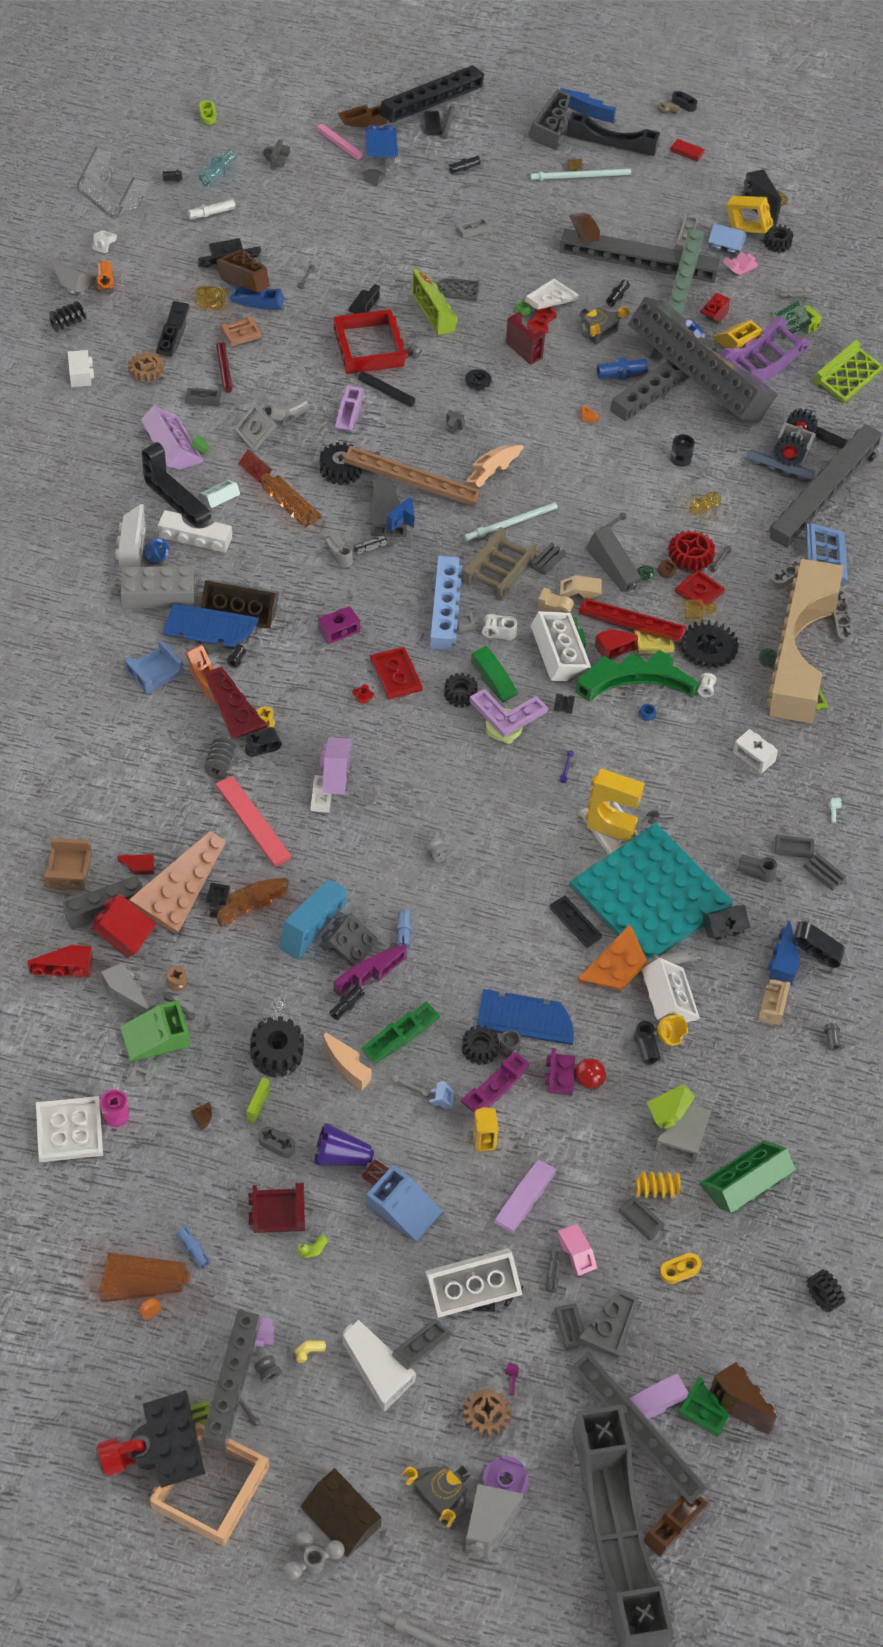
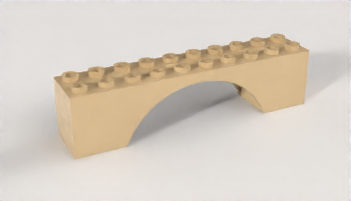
M801 559L800 566L796 565L795 576L797 578L795 577L792 583V589L795 590L790 592L789 602H792V604L789 603L787 606L786 615H789V617L786 616L784 620V629L780 640L783 643L779 644L777 654L779 656L776 658L774 668L777 670L773 672L771 683L774 684L770 686L767 708L770 709L769 716L813 724L822 672L815 669L802 657L795 644V638L812 622L833 616L839 597L843 565Z

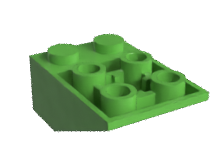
M179 1000L158 1005L120 1026L130 1062L190 1047L189 1032Z

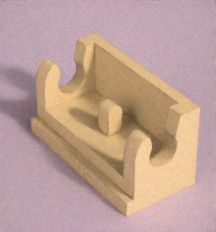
M770 980V985H766L758 1020L780 1026L790 982Z

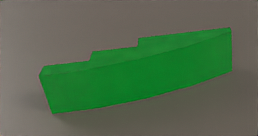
M425 1001L413 1013L409 1011L395 1024L391 1022L361 1049L375 1064L426 1030L440 1018V1015Z

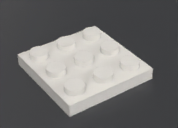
M99 1096L36 1102L39 1162L103 1156Z

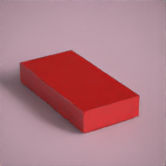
M677 139L670 149L673 153L697 162L705 150L680 139Z

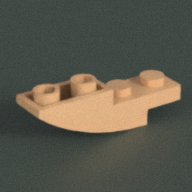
M504 445L484 454L472 465L475 471L465 481L467 486L479 488L484 485L485 480L495 473V470H505L509 463L519 456L520 451L524 448L523 445Z

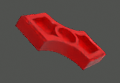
M552 306L538 310L535 309L536 316L527 322V328L533 334L541 330L545 334L548 333V323L557 318V314Z

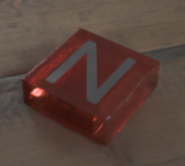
M374 1159L362 1174V1178L375 1185L389 1168Z

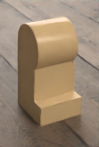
M543 588L538 601V611L571 612L574 605L571 598L550 593L551 589Z

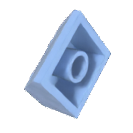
M714 223L708 242L712 244L711 247L720 249L724 247L727 248L726 251L736 253V251H741L747 234L744 231Z

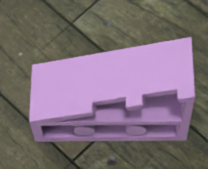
M329 737L327 744L324 743L320 760V768H324L322 793L345 795L351 739Z

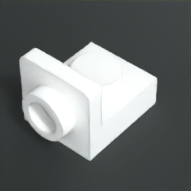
M104 230L95 233L92 249L105 254L108 253L109 244L116 241L117 234Z

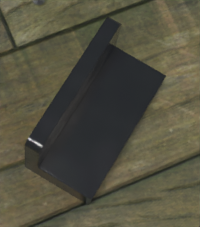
M374 284L369 291L362 290L350 305L348 311L354 314L370 312L380 299V286Z

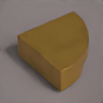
M583 158L567 160L569 172L577 171L582 167Z

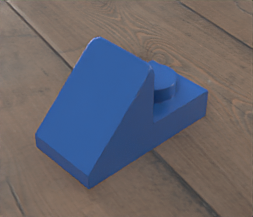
M408 497L387 515V529L393 531L396 527L401 526L403 522L414 528L415 515L411 497Z

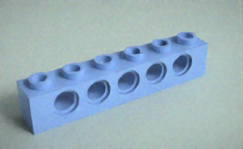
M438 556L430 649L452 651V643L456 644L457 633H453V630H457L458 619L454 618L459 613V605H456V602L460 601V592L457 589H461V578H458V575L462 576V565H459V557Z

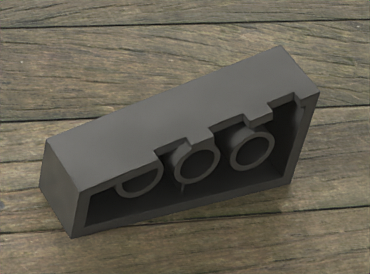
M559 89L554 92L533 121L529 138L556 150L570 94Z

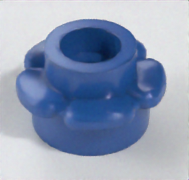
M644 704L638 712L639 716L645 721L656 718V709L651 704Z

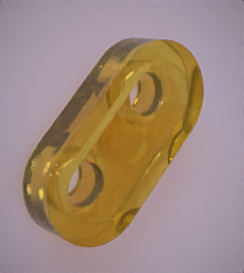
M716 491L709 492L702 497L693 499L689 510L694 515L702 514L717 507L722 498Z

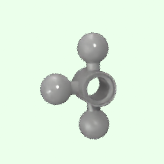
M301 1530L295 1536V1544L298 1548L305 1550L304 1561L300 1563L296 1561L288 1562L284 1567V1575L288 1580L295 1581L301 1577L303 1570L312 1575L319 1574L324 1569L325 1559L337 1560L343 1556L345 1551L344 1545L338 1540H333L328 1543L326 1550L323 1551L320 1547L312 1546L313 1535L309 1531ZM315 1556L320 1559V1562L311 1564L308 1562V1559Z

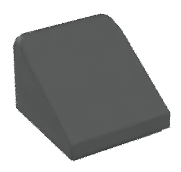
M376 169L366 170L364 181L377 186L386 177V174Z

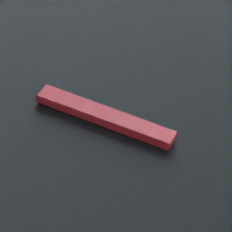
M233 775L216 783V788L274 868L291 860L290 853Z

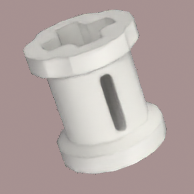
M704 673L700 677L701 685L698 687L697 692L702 697H711L714 694L713 685L716 683V677L711 673Z

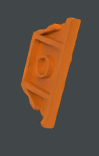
M629 925L578 978L580 983L585 984V982L596 984L597 987H609L612 990L622 991L647 965V959L632 927Z

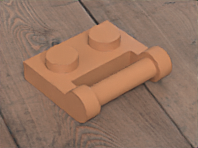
M251 316L227 325L225 323L220 325L221 333L224 334L230 346L262 338L261 331Z

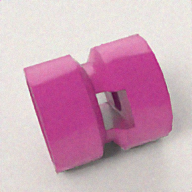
M112 1089L105 1092L100 1099L104 1123L110 1127L123 1126L129 1119L126 1095L120 1090Z

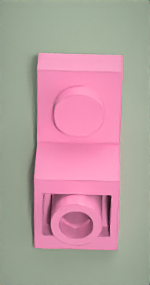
M741 251L736 259L733 258L731 260L726 257L722 261L738 275L746 273L759 265L754 261L756 258L751 253L746 254Z
M573 1224L557 1231L562 1251L570 1255L575 1275L579 1276L597 1269L592 1248L578 1224Z

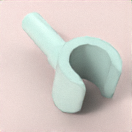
M832 798L829 803L831 823L833 824L836 823V809L842 807L840 798Z

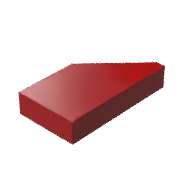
M154 854L117 855L118 862L129 868V871L134 875L154 874Z

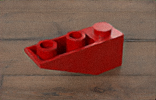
M69 945L28 960L29 974H46L57 977L74 976L76 978L90 977L93 959L91 946Z

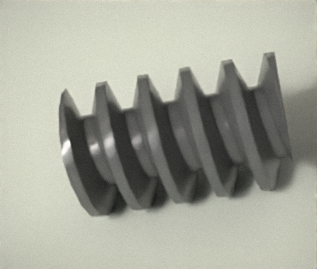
M218 736L213 740L204 765L206 773L211 777L222 779L226 776L230 760H232L234 749L236 748V742L226 736Z

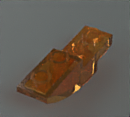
M287 878L267 879L235 891L228 896L227 906L217 913V923L221 927L231 924L236 920L237 916L247 913L252 906L257 911L268 907L274 899L286 894L289 880Z

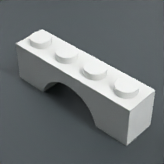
M165 510L158 523V535L164 539L226 553L232 540V526L214 522L206 528H192L183 522L181 514Z

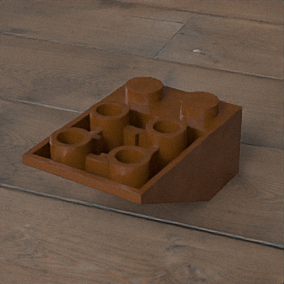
M735 1362L714 1375L709 1391L710 1393L713 1392L718 1399L719 1405L729 1415L767 1435L770 1434L777 1418L776 1411L770 1403L767 1404L764 1400L760 1388L757 1385H753L749 1380L747 1371Z

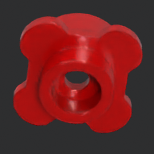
M366 684L352 691V694L356 696V700L359 703H367L374 697V693L369 690V686Z

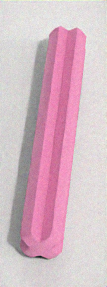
M321 123L317 126L319 133L356 160L362 158L363 153L326 125Z

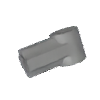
M335 533L329 535L325 543L336 557L337 564L342 568L350 567L353 564L352 547L345 544L339 535Z

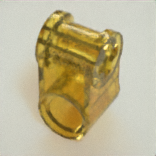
M199 286L196 289V305L201 308L223 309L226 306L225 298L228 293L226 289L221 287Z

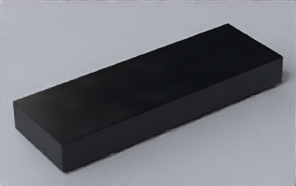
M565 895L550 904V910L586 948L602 939V934Z

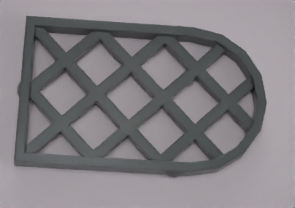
M445 278L437 284V287L440 286L438 288L439 292L446 298L477 301L479 281ZM450 286L451 289L447 290L445 287ZM470 288H472V289L474 290V291L471 292V293L468 291V289H470Z

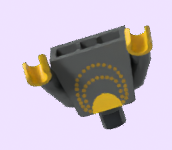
M623 306L614 313L601 308H596L591 312L583 309L579 314L582 318L581 331L583 337H589L597 345L618 331L619 320L624 319L626 315L630 314L628 307Z
M446 1465L419 1469L407 1467L401 1474L402 1477L407 1476L409 1478L406 1482L408 1486L416 1481L413 1492L441 1523H444L446 1520L448 1521L446 1527L450 1528L453 1521L463 1515L467 1502L465 1496L467 1488L463 1482L470 1477L465 1467L460 1466L455 1472H452Z

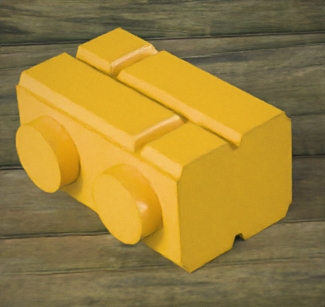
M482 1107L475 1111L473 1122L475 1151L482 1152L496 1149L499 1130L496 1109Z

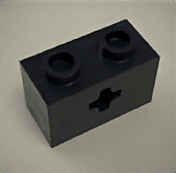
M736 905L702 914L707 936L715 938V940L727 938L726 934L733 933V935L745 933L744 929L751 928L745 905Z

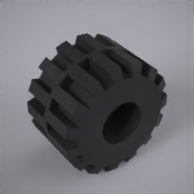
M278 1016V1020L268 1017L267 1023L260 1021L258 1029L254 1028L250 1041L251 1060L253 1059V1065L256 1069L261 1067L260 1072L264 1075L267 1071L271 1072L270 1077H276V1073H281V1077L287 1076V1070H290L291 1073L294 1072L296 1065H300L302 1061L304 1035L301 1034V1028L298 1025L293 1026V1020L283 1021V1016Z

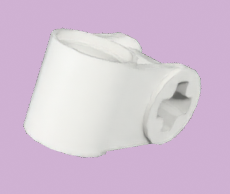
M494 614L485 616V627L482 629V634L485 637L505 640L516 638L517 620L514 617Z

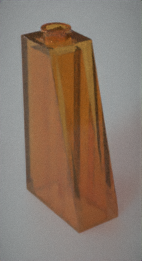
M108 1252L99 1291L101 1302H111L183 1292L184 1284L189 1283L190 1271H187L185 1262Z

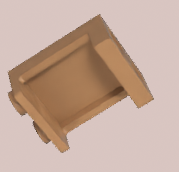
M51 839L48 870H45L44 875L46 888L86 889L92 852L89 840Z

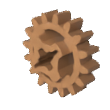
M143 351V354L137 353V357L131 356L132 360L128 361V372H130L131 377L134 376V380L140 379V382L144 380L149 382L152 379L156 381V377L160 378L161 374L164 373V361H162V357H158L157 353L152 355L151 351L149 354Z
M484 1387L483 1393L476 1389L474 1392L475 1397L468 1395V1402H464L463 1409L465 1411H463L462 1416L467 1418L465 1420L466 1426L472 1425V1433L478 1430L479 1437L483 1433H487V1437L490 1438L491 1432L498 1436L500 1428L506 1430V1423H510L511 1420L509 1414H511L512 1408L507 1407L509 1405L508 1399L502 1400V1392L496 1395L495 1388L491 1392H487V1388ZM485 1406L487 1407V1411L489 1413V1419L485 1412Z

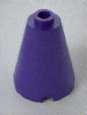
M324 1123L316 1146L319 1155L315 1154L314 1164L367 1166V1163H371L373 1160L374 1150H371V1145L330 1124Z

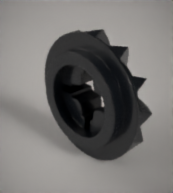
M475 369L466 374L465 381L466 385L470 386V389L476 388L478 391V389L484 390L485 387H489L492 378L488 372Z

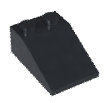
M764 169L747 172L742 196L767 197V202L770 206V216L773 224H777L782 202L781 196Z

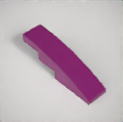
M401 945L383 951L350 968L334 980V992L340 996L353 984L362 987L372 977L380 981L407 958V946Z

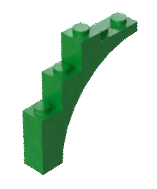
M659 649L647 662L633 653L629 654L619 665L603 656L577 680L575 692L590 702L599 694L611 688L627 684L646 683L666 686L692 698L697 693L699 682L673 666L674 659Z

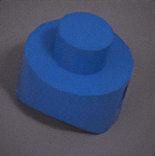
M156 538L146 542L143 556L152 564H157L167 558L170 547L165 539Z

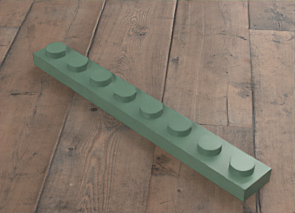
M693 229L688 230L669 305L682 316L704 238L703 231Z

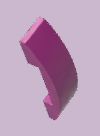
M513 1052L501 1063L499 1070L479 1088L476 1089L474 1087L460 1102L473 1113L482 1107H490L519 1080L530 1066V1063L518 1053Z

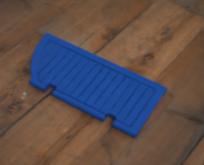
M173 603L163 635L178 638V635L181 634L183 639L218 644V641H221L223 646L234 647L252 633L259 618Z
M483 989L477 1025H480V1028L483 1029L485 1025L487 1030L491 1027L493 1032L497 1033L514 1030L521 1037L573 1045L574 1032L572 1022L562 1002L550 1000L548 1005L543 1004L544 999L511 993H505V997H500L499 991Z

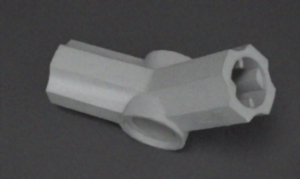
M301 397L288 405H265L263 410L273 421L289 426L295 421L296 417L310 410L307 400Z

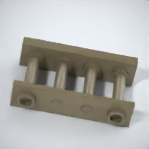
M500 527L464 570L463 583L470 585L473 580H479L497 589L496 599L500 601L504 595L508 594L512 584L529 563L537 557V544L533 543L527 550L508 541L506 529ZM500 547H507L523 556L518 561L498 550ZM496 557L514 566V568L509 572L489 561L491 558ZM482 569H488L505 577V579L499 583L480 572Z

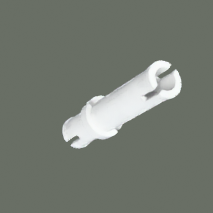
M231 199L212 205H201L199 208L188 210V217L190 220L234 210L235 202Z

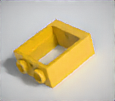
M732 196L727 202L726 207L731 228L750 233H766L772 226L773 220L770 216V206L767 202V197ZM741 209H757L760 222L744 221Z

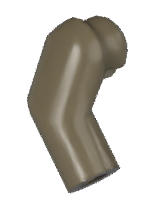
M660 102L657 109L661 113L669 111L678 113L680 106L670 102Z

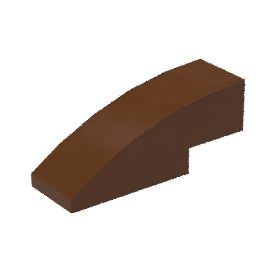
M363 105L338 113L343 124L352 127L387 124V119L380 114L381 105L373 108Z
M588 213L570 214L578 237L582 238L583 243L599 241L600 230Z
M682 1495L664 1513L662 1519L647 1533L644 1539L645 1544L661 1558L707 1506L708 1502L700 1496L690 1504Z

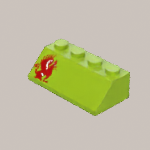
M413 269L412 295L436 334L439 336L456 331L457 316L451 311L449 303H446L444 300V296L439 292L437 284L428 275L418 269Z

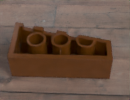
M244 249L217 259L220 278L257 293L263 292L265 288L270 287L267 268L260 262H256L254 257L251 258L250 254L245 253Z

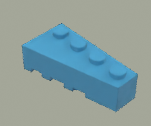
M330 879L322 884L284 921L279 949L299 960L339 910L346 906L348 890Z

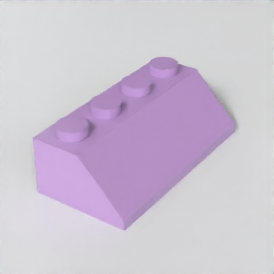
M153 405L141 421L145 426L144 429L151 436V441L153 443L159 442L163 446L166 466L181 470L202 463L204 461L198 450L191 446L193 441L178 416Z

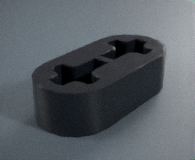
M674 91L672 93L671 102L680 106V108L688 112H693L697 109L698 101L694 97L682 91Z

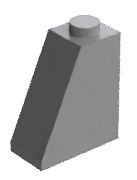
M690 1105L682 1118L658 1137L655 1150L695 1163L711 1111L706 1110L702 1106Z

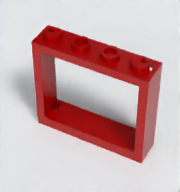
M391 309L333 317V329L346 374L405 367L407 351L403 349L404 341L403 338H400V328L397 327L396 316H393ZM389 325L397 352L352 358L344 330Z

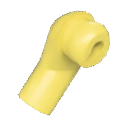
M307 1340L294 1351L296 1362H306L308 1359L307 1354L310 1352H324L326 1348L325 1341Z

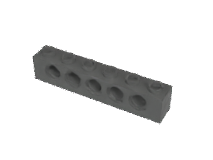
M237 1311L203 1432V1447L226 1452L260 1328L259 1314Z

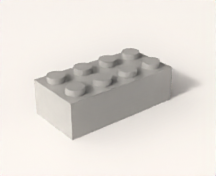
M194 566L122 567V608H172L173 603L195 607Z

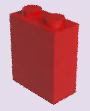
M119 894L114 898L110 897L105 902L104 906L106 908L93 919L95 923L91 929L128 959L137 953L156 926V923Z

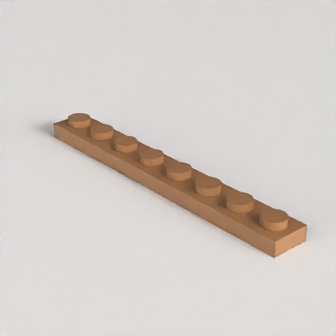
M353 446L349 447L344 459L345 463L475 507L481 491Z

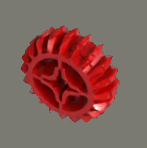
M688 529L687 532L681 531L680 534L676 533L668 546V555L671 561L675 562L676 567L680 566L681 570L685 568L687 571L693 570L695 572L697 569L702 571L704 568H708L709 564H712L716 553L713 539H709L708 535H703V532L697 533L696 529L694 532Z

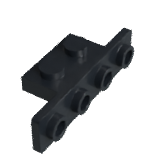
M236 238L210 243L209 250L211 256L198 258V267H210L212 264H217V259L243 249L241 239ZM257 246L244 250L245 253L250 254L251 258H256L260 255L261 247Z

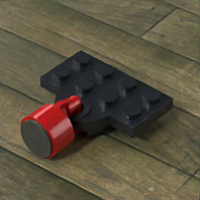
M186 1390L144 1403L143 1409L147 1424L139 1427L132 1434L128 1442L120 1443L119 1439L115 1437L100 1442L96 1446L98 1462L103 1475H106V1477L125 1472L127 1466L137 1464L141 1469L145 1470L156 1468L159 1485L163 1488L206 1474L190 1400Z

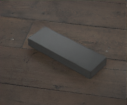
M434 1319L396 1348L391 1356L409 1370L448 1339L451 1332Z

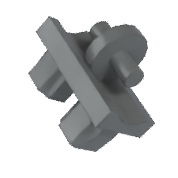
M278 139L275 147L268 146L263 150L265 158L272 161L270 169L275 170L276 166L284 167L286 157L290 155V146L283 145V140Z

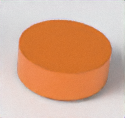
M149 1299L140 1306L139 1314L144 1320L152 1319L161 1311L162 1306L157 1299Z

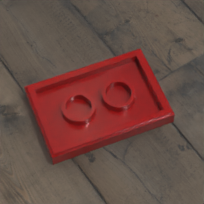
M405 647L370 655V661L388 700L423 691V686Z

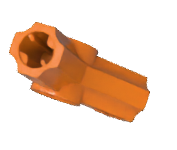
M103 260L98 264V290L114 289L112 263H109L107 260Z

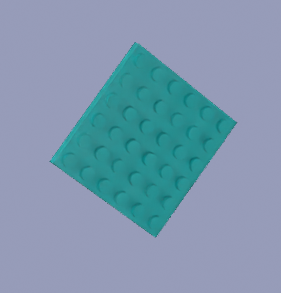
M657 823L569 882L571 888L617 936L630 925L646 959L653 958L654 955H663L703 927L705 923L702 914L731 907L734 903Z

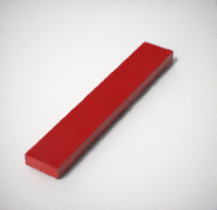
M585 598L579 608V614L677 642L681 641L686 631V626L587 598Z

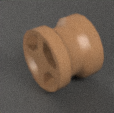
M173 966L168 969L166 977L169 989L173 991L183 990L187 986L185 969L181 966Z

